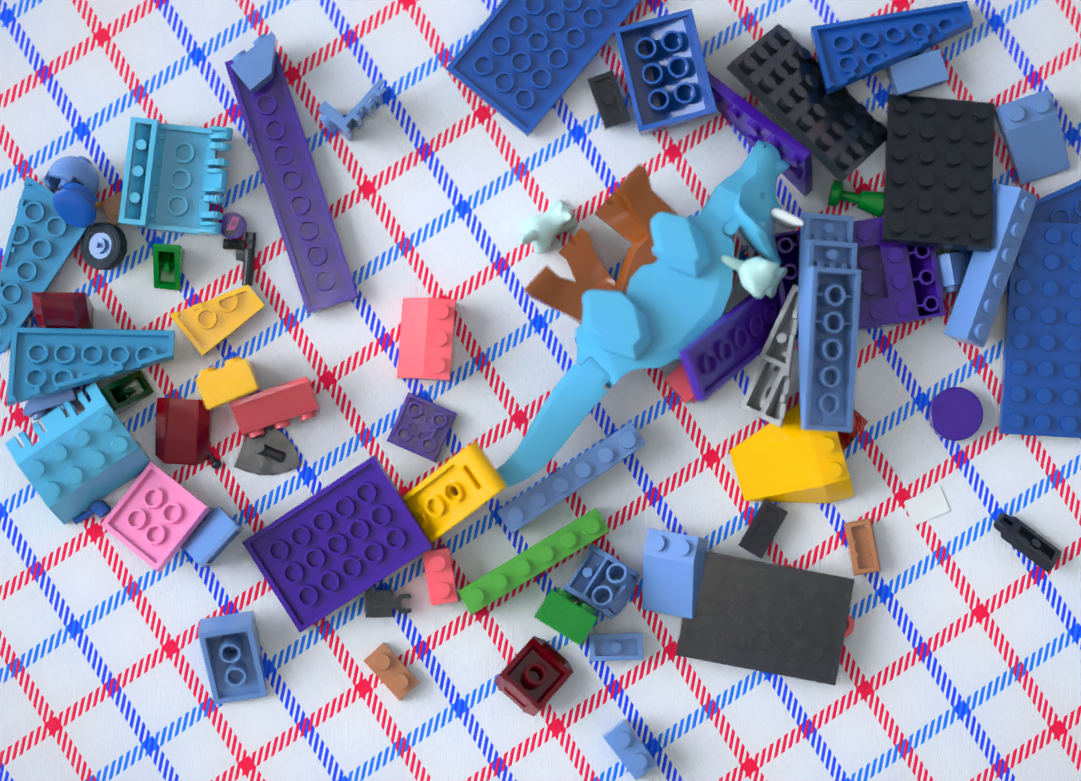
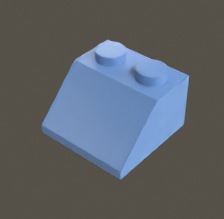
M217 506L215 509L210 507L211 510L203 518V522L182 545L201 567L207 568L244 529L221 506Z

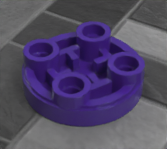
M952 387L941 391L932 399L929 407V421L932 428L939 437L951 441H960L971 437L980 428L983 420V408L980 400L974 393L961 387Z

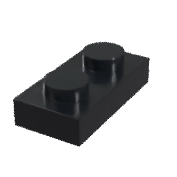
M613 70L587 79L605 130L630 122V117Z
M764 499L738 546L762 559L788 512Z

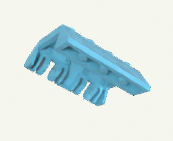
M131 117L118 223L157 231L193 235H221L222 224L212 222V220H222L223 214L218 211L210 212V204H224L225 197L215 194L226 193L228 170L218 168L229 167V160L224 158L216 159L217 151L226 152L231 150V144L223 143L222 141H232L233 129L219 126H211V129L160 123L156 119Z
M96 382L85 388L92 401L87 398L83 391L77 394L79 401L85 407V410L78 414L74 405L67 400L63 405L70 416H67L64 410L58 406L41 418L47 430L46 432L38 421L32 424L35 433L40 438L34 445L29 435L24 431L18 434L24 447L15 436L5 442L18 467L47 507L63 524H66L91 507L95 502L100 501L137 476L152 462L139 442L136 443L109 405Z

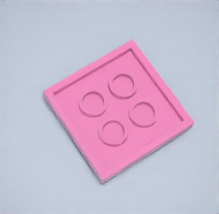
M150 462L101 523V526L154 570L161 573L211 509L157 465Z

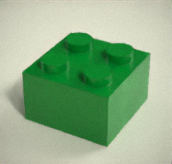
M558 588L556 592L551 589L534 617L581 646L597 620V617L593 615L596 610L583 602L579 606L570 601L572 595L561 588Z

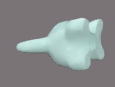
M557 200L542 215L530 216L528 219H525L519 226L520 233L524 234L519 239V243H531L534 246V251L539 254L548 252L556 236L571 231L578 225V221L572 218L573 209L570 206L564 205L562 200Z
M725 255L721 257L722 262L739 273L742 286L758 299L763 298L765 294L773 298L777 292L779 282L788 271L785 267H779L776 262L768 261L761 257L750 258L746 261Z

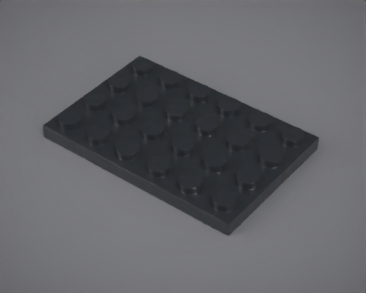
M780 24L776 25L727 66V69L841 183L886 141V128L884 125L877 122L867 112L865 106L858 103L848 93L846 87L828 95L826 94L819 63Z
M888 95L882 243L982 252L990 251L994 103Z
M707 552L694 619L683 617L676 655L836 685L855 579Z

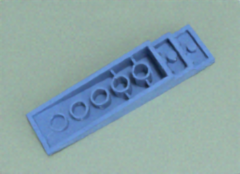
M804 212L801 213V220L804 222V225L800 226L798 285L799 385L802 430L852 432L861 270L856 269L858 243H852L854 216Z

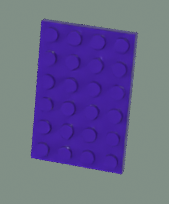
M376 455L370 457L242 542L300 633L434 546Z

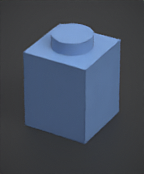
M964 252L937 255L936 259L943 292L960 291L959 286L962 285L967 271Z

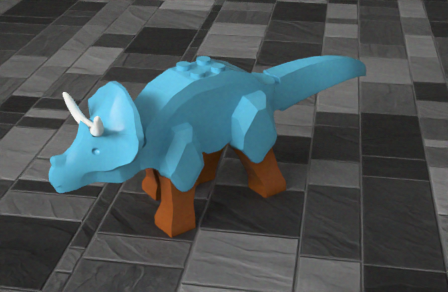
M758 140L742 166L717 185L700 214L692 217L678 215L652 190L647 170L638 164L595 212L598 218L632 244L627 250L616 282L596 256L590 235L581 228L559 252L567 260L575 281L559 277L546 265L523 290L532 299L569 316L579 324L574 334L577 345V364L572 365L554 387L518 448L503 465L496 469L507 487L516 485L537 473L556 455L584 418L607 393L603 388L604 385L611 388L629 371L644 368H660L679 359V351L722 316L732 290L733 269L722 262L721 257L724 255L734 257L732 238L737 230L762 258L776 262L780 266L782 261L779 257L774 238L775 222L793 230L796 229V225L803 226L804 222L793 214L782 210L776 198L777 178L789 168V164L780 158L778 150L773 145Z

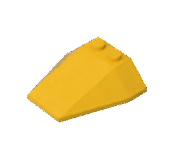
M800 403L785 412L782 428L769 423L730 449L744 501H763L766 499L770 502L832 503L855 496L837 432L802 430Z

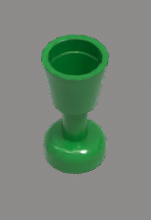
M833 180L827 205L835 207L842 200L857 204L858 209L880 217L883 210L884 192L861 191L858 194L843 190V183L839 180Z

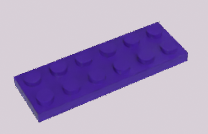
M778 286L773 298L765 294L763 298L758 299L749 294L679 351L696 401H705L760 355L781 311Z

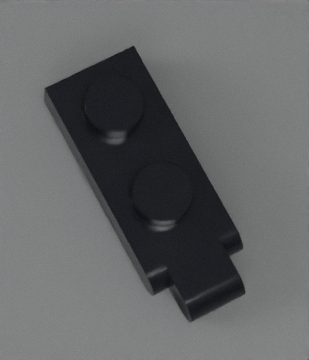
M1006 513L999 514L994 523V528L1001 533V537L1011 544L1014 549L1020 551L1032 560L1034 564L1048 573L1055 566L1061 551L1017 517H1010Z

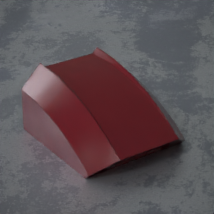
M32 292L33 308L39 328L93 329L94 307L87 293Z
M157 398L155 455L163 463L198 465L209 459L213 409L207 410L203 400Z
M533 636L495 678L494 682L498 689L519 706L524 713L535 716L572 675L573 670L569 661L547 641Z

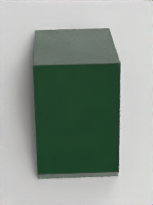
M141 370L100 389L109 405L117 414L123 413L154 393Z

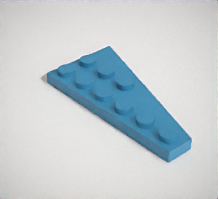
M27 175L0 271V351L4 353L11 345L12 327H23L34 311L32 292H46L81 241L85 231L90 227L79 228L67 224L54 208L53 197L55 194Z
M12 327L6 403L8 406L174 360L175 331Z

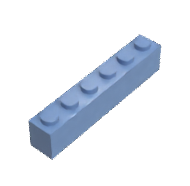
M997 185L992 199L991 249L989 252H973L944 335L960 343L984 348L1034 210L1037 196L1020 187Z
M630 422L499 509L497 513L510 533L513 534L645 446L646 443L632 422Z

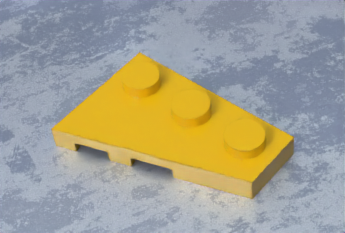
M246 285L203 303L195 304L187 309L171 313L169 316L204 357L266 306L250 286Z

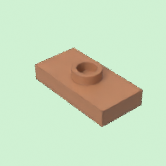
M871 518L843 523L853 575L857 576L881 571Z

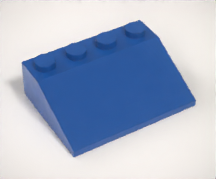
M692 9L614 28L641 136L717 113Z

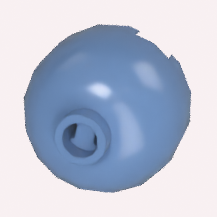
M66 156L56 160L44 178L45 185L53 193L56 189L59 191L65 183L69 182L86 186L95 195L99 189V176L91 161L83 156Z

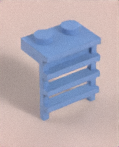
M380 78L346 118L324 101L318 108L321 115L319 118L322 121L321 123L330 132L333 133L337 130L350 141L353 138L351 134L353 128L356 126L361 129L363 126L361 119L366 114L369 117L374 114L372 107L377 102L380 106L383 104V94L387 91L382 86L385 81Z

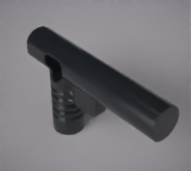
M246 232L245 240L242 241L235 239L223 240V249H236V260L244 261L243 286H252L256 246L255 232ZM252 242V249L248 250L245 248V244Z

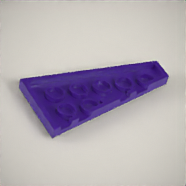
M707 71L716 109L746 138L751 147H754L758 140L773 145L778 150L780 158L789 164V168L782 175L806 197L813 190L812 153Z

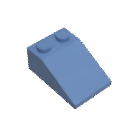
M1049 89L1000 105L994 110L1019 185L1070 169L1058 113Z
M648 528L643 554V610L694 619L709 540Z
M248 611L200 619L198 637L214 704L268 696L254 612Z

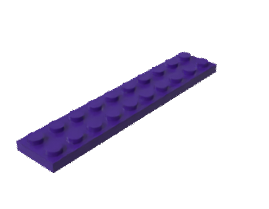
M277 50L274 78L254 94L250 92L232 70L230 65L234 62L232 60L224 62L307 314L359 298Z

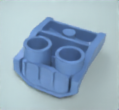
M590 544L588 554L568 585L565 584L562 589L612 620L623 610L635 591L639 573L609 553Z

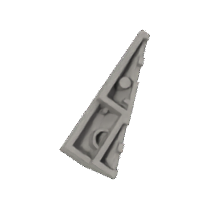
M793 284L759 355L762 361L739 407L780 428L783 427L798 326V286Z

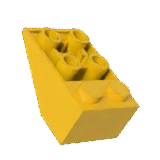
M237 356L225 361V367L217 369L213 366L199 372L200 377L196 378L195 381L207 410H212L260 390L252 362Z

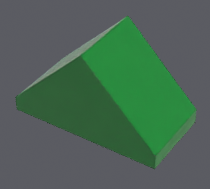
M153 243L154 288L181 290L185 252L181 245Z

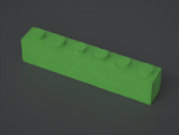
M597 508L462 588L458 593L472 615L610 530Z

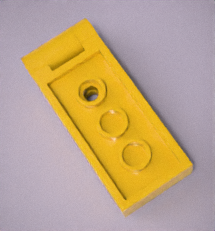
M475 441L405 494L403 499L430 541L434 543L499 494L507 485L477 441Z

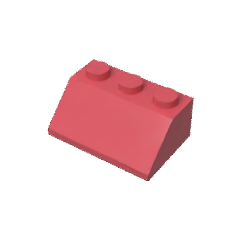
M403 298L397 378L450 382L456 311L455 299Z
M307 376L229 402L241 434L243 436L249 435L250 439L264 435V429L272 426L275 427V430L291 425L290 420L299 417L301 421L316 417L315 412L320 410L311 381Z

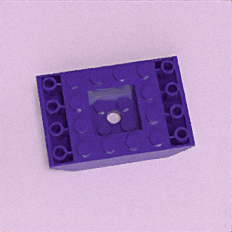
M883 217L854 221L852 243H858L856 269L861 270L862 275L858 331L945 316L946 312L935 247L882 243ZM800 230L774 234L777 251L782 261L779 267L788 269L787 274L778 284L781 309L793 284L799 285ZM798 326L795 340H798Z

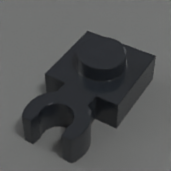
M392 590L365 591L366 618L393 617V609H397L404 614L412 612V608L405 609L401 606L402 599L411 598V594L403 593L397 598H393Z

